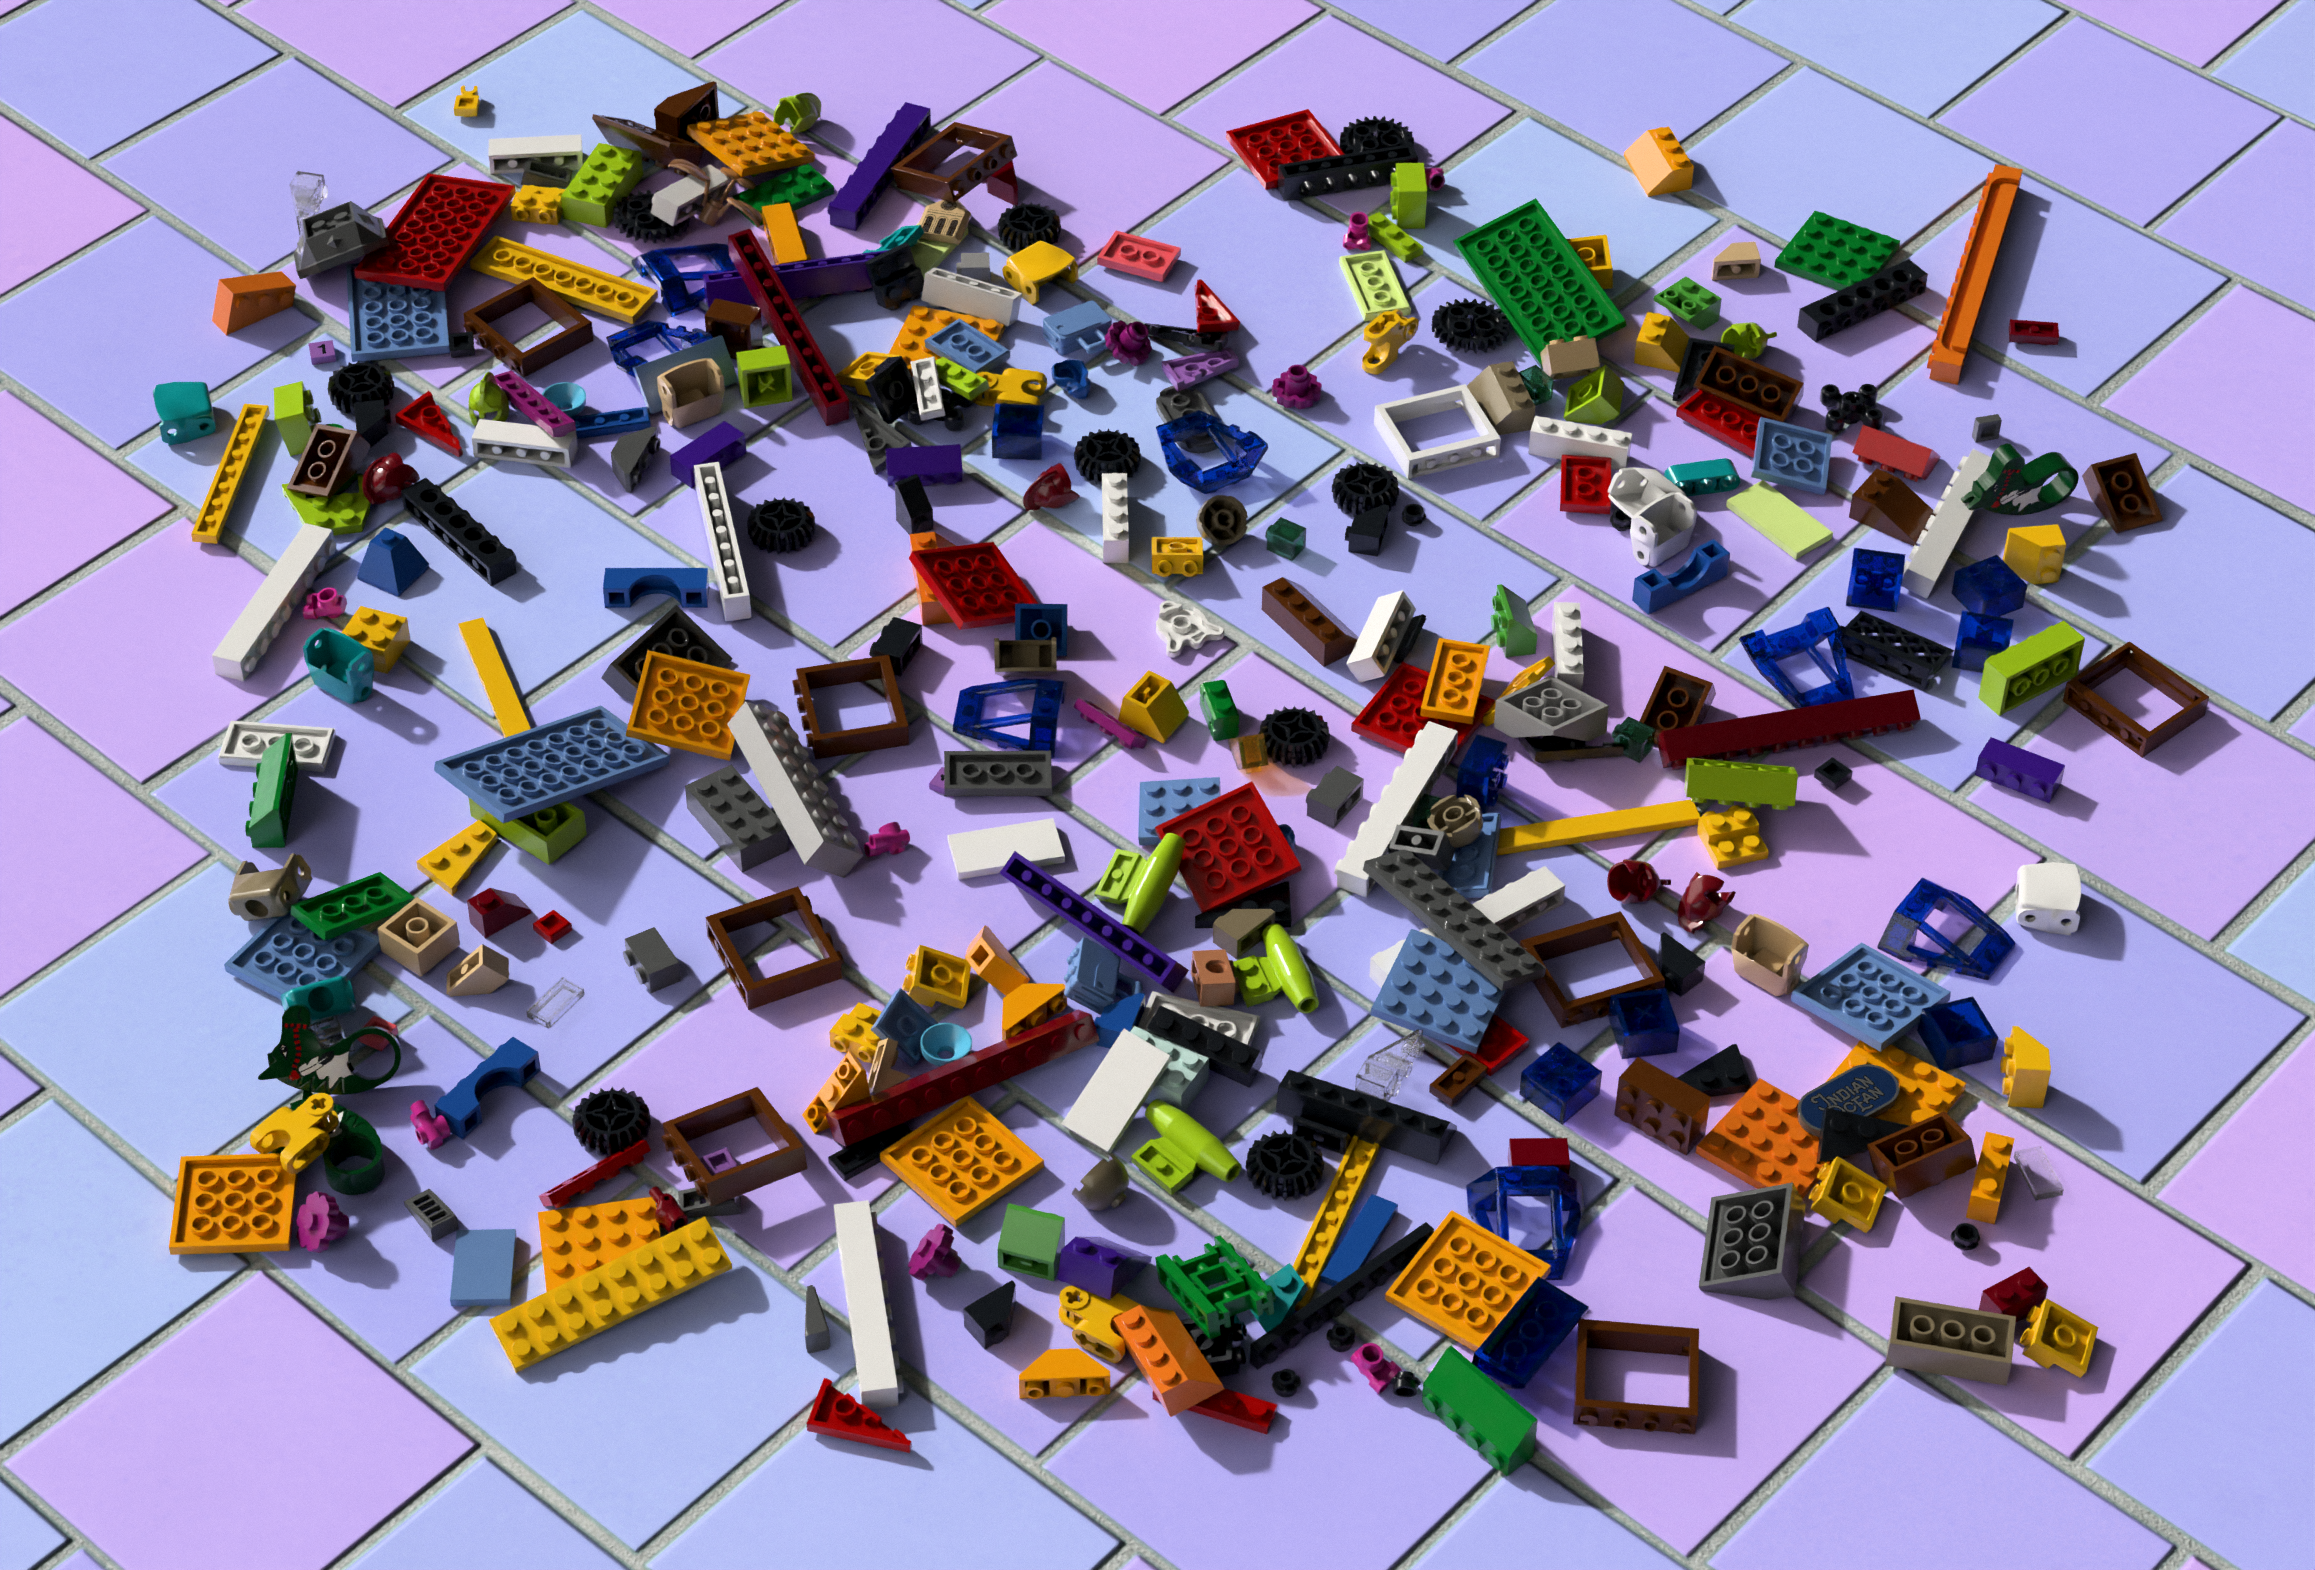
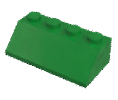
M292 733L284 734L263 752L261 763H257L256 777L258 782L253 783L254 801L249 803L251 819L247 820L245 825L246 836L251 838L252 848H285L299 772Z
M1453 1346L1448 1347L1423 1383L1422 1403L1429 1412L1435 1413L1441 1418L1451 1431H1456L1464 1438L1471 1449L1480 1452L1493 1468L1499 1469L1506 1476H1509L1533 1458L1538 1419Z

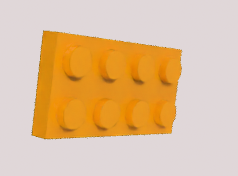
M1439 638L1420 716L1473 724L1490 654V646Z

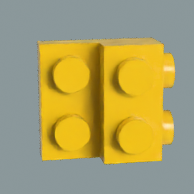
M523 185L521 191L515 193L511 203L512 221L558 225L563 213L561 195L566 189Z
M866 351L837 373L835 377L840 384L855 387L858 395L871 397L865 381L875 374L874 369L888 357L901 355Z
M1152 537V574H1157L1161 577H1168L1172 574L1194 577L1197 574H1203L1202 537Z
M1734 805L1725 812L1707 811L1702 817H1699L1697 833L1717 870L1768 859L1769 851L1758 833L1759 823L1750 807L1741 808L1739 805Z
M919 945L915 954L910 953L905 969L910 971V975H906L902 990L907 991V994L916 1003L931 1008L938 1001L963 1009L967 1001L971 965L966 959Z
M858 1002L850 1014L843 1013L829 1031L830 1047L835 1048L839 1052L847 1053L851 1051L863 1062L872 1064L878 1042L881 1039L871 1031V1028L882 1011Z
M1837 1156L1830 1164L1825 1163L1817 1175L1821 1183L1820 1185L1817 1184L1809 1195V1199L1813 1201L1811 1210L1834 1224L1843 1219L1864 1233H1867L1872 1228L1887 1185Z
M2048 1298L2038 1307L2033 1306L2026 1318V1321L2031 1323L2030 1328L2024 1331L2020 1339V1344L2024 1346L2022 1355L2047 1369L2056 1364L2081 1378L2087 1371L2098 1327Z

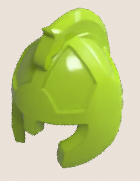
M809 92L779 99V104L775 108L774 122L782 126L785 119L788 118L792 127H790V132L787 133L791 135L807 131L820 117L821 101L815 94Z
M1754 322L1736 323L1723 332L1721 343L1735 345L1734 354L1752 360L1762 354L1768 339L1776 337L1777 332L1766 333L1761 326Z
M487 372L482 380H480L481 382L472 388L469 395V416L474 426L477 425L474 410L479 412V418L481 419L486 417V413L497 411V415L492 419L493 421L505 422L509 416L507 395L497 385L493 373Z

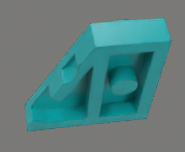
M921 225L903 226L890 236L879 241L880 248L877 250L867 249L863 253L891 250L903 243L909 244L911 248L918 243V239L924 234V230Z
M1290 1263L1263 1281L1266 1285H1270L1275 1292L1276 1302L1273 1303L1275 1314L1268 1316L1263 1311V1315L1257 1316L1250 1309L1266 1333L1294 1313L1296 1304L1302 1300L1308 1290L1306 1284Z

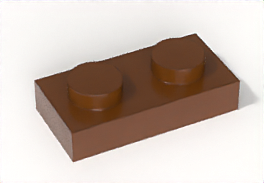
M1465 1053L1430 1084L1429 1093L1452 1107L1487 1075L1488 1067Z

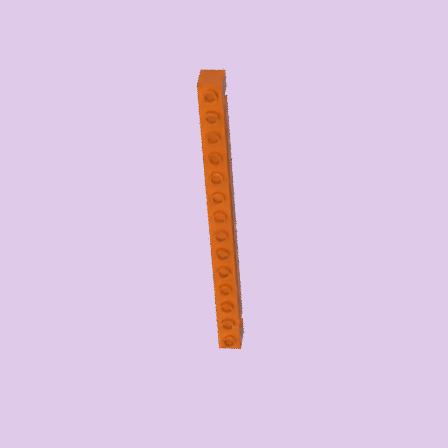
M1995 164L1993 173L1988 172L1986 184L1983 187L1982 196L1978 203L1977 213L1974 215L1968 240L1965 243L1964 253L1961 256L1955 281L1952 284L1950 296L1947 299L1946 311L1943 312L1941 325L1938 327L1936 335L1938 340H1934L1932 352L1928 358L1927 368L1931 369L1929 379L1956 385L1959 383L2020 188L2023 169Z

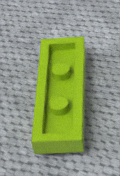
M1378 212L1368 217V234L1404 263L1423 255L1424 247L1382 213Z
M945 357L935 360L940 384L963 397L973 400L990 388L987 379Z

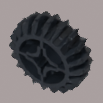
M1022 202L1020 206L1013 205L1012 209L1006 208V211L1001 213L998 223V235L1000 240L1003 241V245L1009 246L1010 250L1017 249V252L1038 241L1054 245L1058 243L1061 233L1059 216L1056 215L1055 210H1050L1049 206L1042 207L1041 203L1034 205L1032 202L1030 204Z
M358 360L355 364L349 362L348 366H340L339 370L333 371V376L329 377L327 390L332 405L336 406L337 410H343L344 414L352 412L355 416L354 403L384 399V405H389V401L393 399L395 385L390 371L386 370L385 366H379L378 362L370 364L369 360L365 363H360Z
M1108 428L1107 431L1098 429L1097 433L1089 432L1088 436H1082L1081 441L1077 442L1074 460L1076 470L1080 472V476H1086L1087 481L1095 480L1096 484L1102 482L1103 473H1127V477L1132 478L1133 474L1138 472L1141 454L1139 443L1135 442L1134 437H1129L1128 433L1120 434L1119 429L1113 432Z
M1356 462L1355 466L1348 464L1346 469L1340 468L1339 473L1335 474L1331 492H1333L1334 503H1337L1338 509H1344L1345 514L1353 513V516H1357L1384 504L1389 505L1390 512L1392 507L1396 506L1399 487L1397 477L1393 475V471H1387L1386 466L1378 467L1377 463L1371 465L1368 462L1365 464Z
M785 496L780 500H777L775 497L773 501L764 500L763 505L756 504V509L751 510L747 520L748 535L753 545H758L759 550L767 549L768 554L776 551L778 555L780 552L789 554L791 550L798 552L800 547H806L807 543L812 541L816 530L815 517L810 507L805 506L803 501L796 502L795 498L786 500Z
M1294 705L1292 709H1287L1284 706L1282 711L1274 709L1273 714H1267L1265 720L1260 725L1258 740L1261 751L1265 753L1266 758H1272L1273 763L1280 761L1283 767L1286 764H1291L1293 768L1297 764L1305 767L1307 762L1314 764L1316 759H1322L1323 754L1328 749L1330 733L1327 722H1324L1322 715H1316L1315 710L1308 712L1306 707L1296 709Z
M612 1086L609 1091H604L600 1088L598 1094L590 1092L588 1098H581L580 1105L575 1106L572 1124L574 1135L581 1147L586 1146L589 1153L596 1150L599 1156L603 1153H608L610 1156L617 1151L624 1152V1147L630 1146L631 1148L635 1146V1141L644 1140L643 1138L648 1137L651 1118L647 1104H645L642 1097H637L635 1091L627 1093L624 1087L616 1091Z
M1285 1129L1282 1134H1277L1273 1130L1270 1137L1263 1134L1261 1139L1254 1140L1252 1148H1249L1246 1160L1247 1177L1252 1182L1254 1189H1260L1262 1196L1270 1193L1273 1200L1277 1196H1281L1284 1201L1289 1196L1297 1200L1299 1194L1307 1196L1310 1190H1316L1318 1183L1321 1182L1324 1170L1323 1154L1321 1149L1317 1148L1316 1141H1309L1307 1135L1299 1137L1297 1130L1293 1134H1288Z

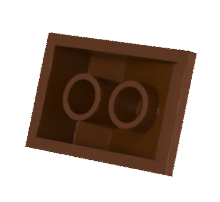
M712 81L667 97L654 109L656 130L694 143L695 140L686 134L687 126L719 118L717 82Z
M316 423L287 489L293 492L331 498L362 467L371 445L358 431Z
M2137 453L2091 464L2082 475L2090 498L2116 534L2163 521Z
M1876 468L1852 495L1849 518L1907 544L1917 546L1916 542L1923 530L1928 532L1925 526L1930 516L1936 517V514H1933L1934 510L1900 478Z
M1664 665L1633 736L1658 745L1656 738L1664 730L1702 724L1716 695L1713 683Z

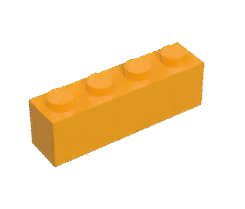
M790 203L762 206L763 227L775 265L811 260L810 254H807L805 239L801 240L803 239L801 225H798L796 211L792 212Z

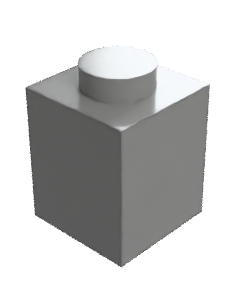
M989 252L961 253V263H956L957 274L990 283Z

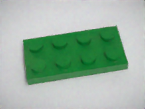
M807 163L757 185L755 189L742 191L731 196V198L749 204L761 214L762 206L788 202L793 212L834 194V186ZM735 207L742 215H744L753 225L757 227V225L744 212Z
M378 872L291 905V915L323 940H328L393 915L414 900L415 897L382 872Z

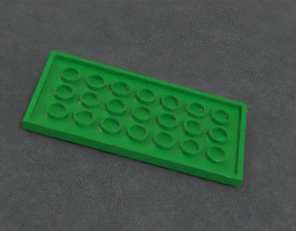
M1536 198L1453 240L1454 247L1497 308H1500L1501 313L1505 314L1506 319L1510 321V326L1541 370H1543L1540 353L1546 345L1550 344V341L1564 339L1565 343L1574 341V337L1588 335V339L1595 338L1597 342L1627 326L1624 317Z

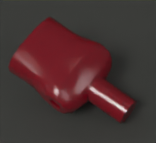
M658 1186L650 1189L649 1195L657 1204L655 1217L660 1227L665 1228L671 1233L688 1225L687 1216L671 1194H664Z

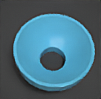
M556 383L546 388L542 393L546 399L559 409L563 407L571 408L561 410L569 417H575L586 405V392L575 383Z
M935 1024L926 1029L922 1034L920 1041L921 1052L928 1062L940 1067L969 1055L972 1049V1038L966 1029L957 1024ZM942 1051H949L954 1056L949 1059H943L938 1054Z

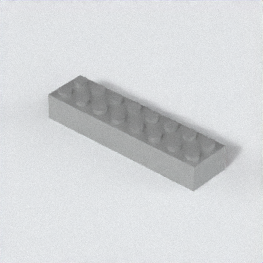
M745 701L727 725L804 865L845 878L863 856L858 846V840L851 834L848 828V822L841 816L837 803L829 795L828 787L820 779L818 769L811 763L807 750L802 747L798 740V734L789 724V718L781 711L775 712L767 709L762 704L756 705Z

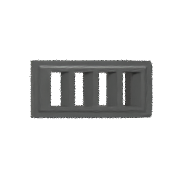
M527 159L521 185L567 188L570 184L573 170Z
M430 1188L404 1201V1206L432 1242L459 1229L456 1215ZM430 1205H433L432 1207H430V1208H428V1209H426V1210H424V1211H421L422 1209H424V1208H426V1207H428V1206H430Z
M696 1188L678 1191V1205L687 1218L730 1216L742 1213L741 1195L711 1207L707 1200L706 1203L702 1204V1199H705L703 1195L699 1196ZM690 1199H694V1206H690Z
M813 1285L807 1286L805 1344L809 1354L827 1350L830 1347L829 1328L816 1288Z

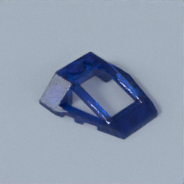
M720 243L660 248L641 254L632 260L633 267L641 277L650 275L659 286L662 305L671 317L696 309L700 306L699 302L705 299L704 287L689 295L684 281L703 280V274L737 270L729 256L728 245ZM706 255L717 270L679 272L669 257Z
M647 320L606 337L616 367L635 377L632 368L645 364L648 361L639 355L632 357L626 348L655 337L672 354L680 351V349L668 336L679 338L683 349L710 340L713 337L710 333L699 328H694L691 332L687 331L686 326L679 325L676 327L677 329L669 328L668 323Z
M1200 410L1156 426L1158 440L1169 472L1181 483L1203 494L1214 493L1221 488L1237 484L1249 478L1268 450V444L1252 431L1244 433L1240 431V427L1237 425L1227 426L1222 424L1220 418ZM1206 431L1228 462L1202 471L1193 460L1186 459L1175 443ZM1219 432L1236 440L1234 442L1236 455Z
M1829 606L1807 613L1799 625L1767 636L1763 629L1739 638L1748 657L1759 673L1796 709L1855 699L1851 675L1847 671L1845 661L1847 657L1846 651L1841 641V627ZM1825 639H1828L1838 674L1815 648ZM1806 652L1831 683L1800 693L1775 662Z
M1024 678L975 685L960 690L953 732L979 741L985 738L997 742V746L1007 749L1009 746L1019 751H1051V759H1054L1058 741V719L1061 704H1064L1067 682ZM1036 690L1032 713L982 720L986 697ZM1030 723L1029 740L989 730Z
M1922 877L1893 912L1877 948L1902 961L1911 963L1912 959L1927 962L1926 966L1937 969V965L1955 969V973L1989 980L2015 948L2016 943L2001 926L1971 900L1932 880ZM1949 904L1987 934L1970 956L1925 922L1934 909L1942 912ZM1917 931L1922 932L1954 958L1914 946Z
M1499 1166L1466 1185L1467 1208L1471 1219H1474L1476 1224L1494 1233L1486 1212H1496L1497 1236L1508 1242L1507 1197L1550 1196L1553 1250L1524 1251L1551 1265V1272L1545 1280H1563L1571 1249L1585 1211L1583 1185L1556 1166ZM1562 1211H1569L1564 1236Z

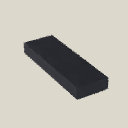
M901 1123L836 1152L828 1157V1163L845 1182L880 1163V1153L912 1131L905 1123Z

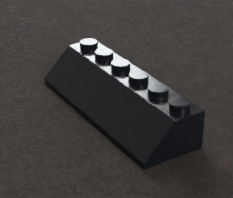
M1290 1069L1278 1086L1277 1113L1292 1118L1296 1115L1346 1132L1351 1137H1358L1359 1140L1371 1144L1378 1143L1380 1147L1435 1165L1438 1164L1457 1130V1126L1449 1121Z

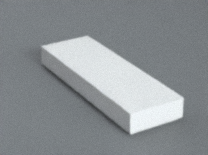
M935 357L911 361L921 421L946 416Z

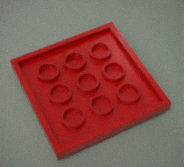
M1309 109L1226 131V140L1265 190L1277 187L1279 164L1344 154Z
M994 542L912 551L908 558L959 630L1015 623V604H1039Z
M1402 662L1352 722L1351 731L1405 754L1406 750L1412 748L1415 744L1418 731L1420 729L1423 730L1428 721L1458 731L1457 750L1451 758V762L1483 722V717L1494 705L1495 700L1482 694L1479 695L1473 724L1420 716L1430 673Z
M1252 781L1155 827L1160 840L1167 833H1174L1186 841L1178 872L1201 913L1243 899L1302 871L1301 864Z

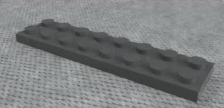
M1400 850L1364 862V872L1501 991L1544 977L1545 966L1432 871L1430 867L1418 859L1411 851Z

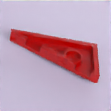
M1202 279L1197 280L1195 285L1197 332H1228L1238 330L1240 321Z
M427 391L395 415L396 423L457 457L463 455L458 438L454 437L450 424L446 417L441 414V409L439 405L435 404L430 391Z
M823 1379L806 1423L807 1431L902 1452H911L912 1444L905 1437V1434L898 1429L894 1431L882 1423V1418L864 1404L857 1403L855 1398L849 1393L846 1395L842 1394L833 1387L831 1380Z

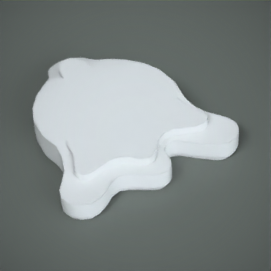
M1170 600L1160 604L1159 618L1156 621V634L1166 643L1167 656L1178 657L1184 646L1200 649L1208 640L1218 641L1224 638V629L1208 622L1205 615L1197 608L1193 607V611L1182 609V604H1176Z

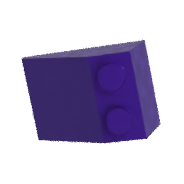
M1075 1237L1061 1249L1057 1280L1111 1300L1151 1262L1152 1256L1102 1237Z

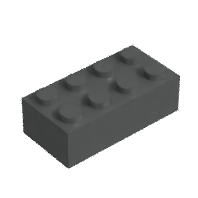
M732 764L685 785L687 809L742 873L789 851L788 834L780 819Z

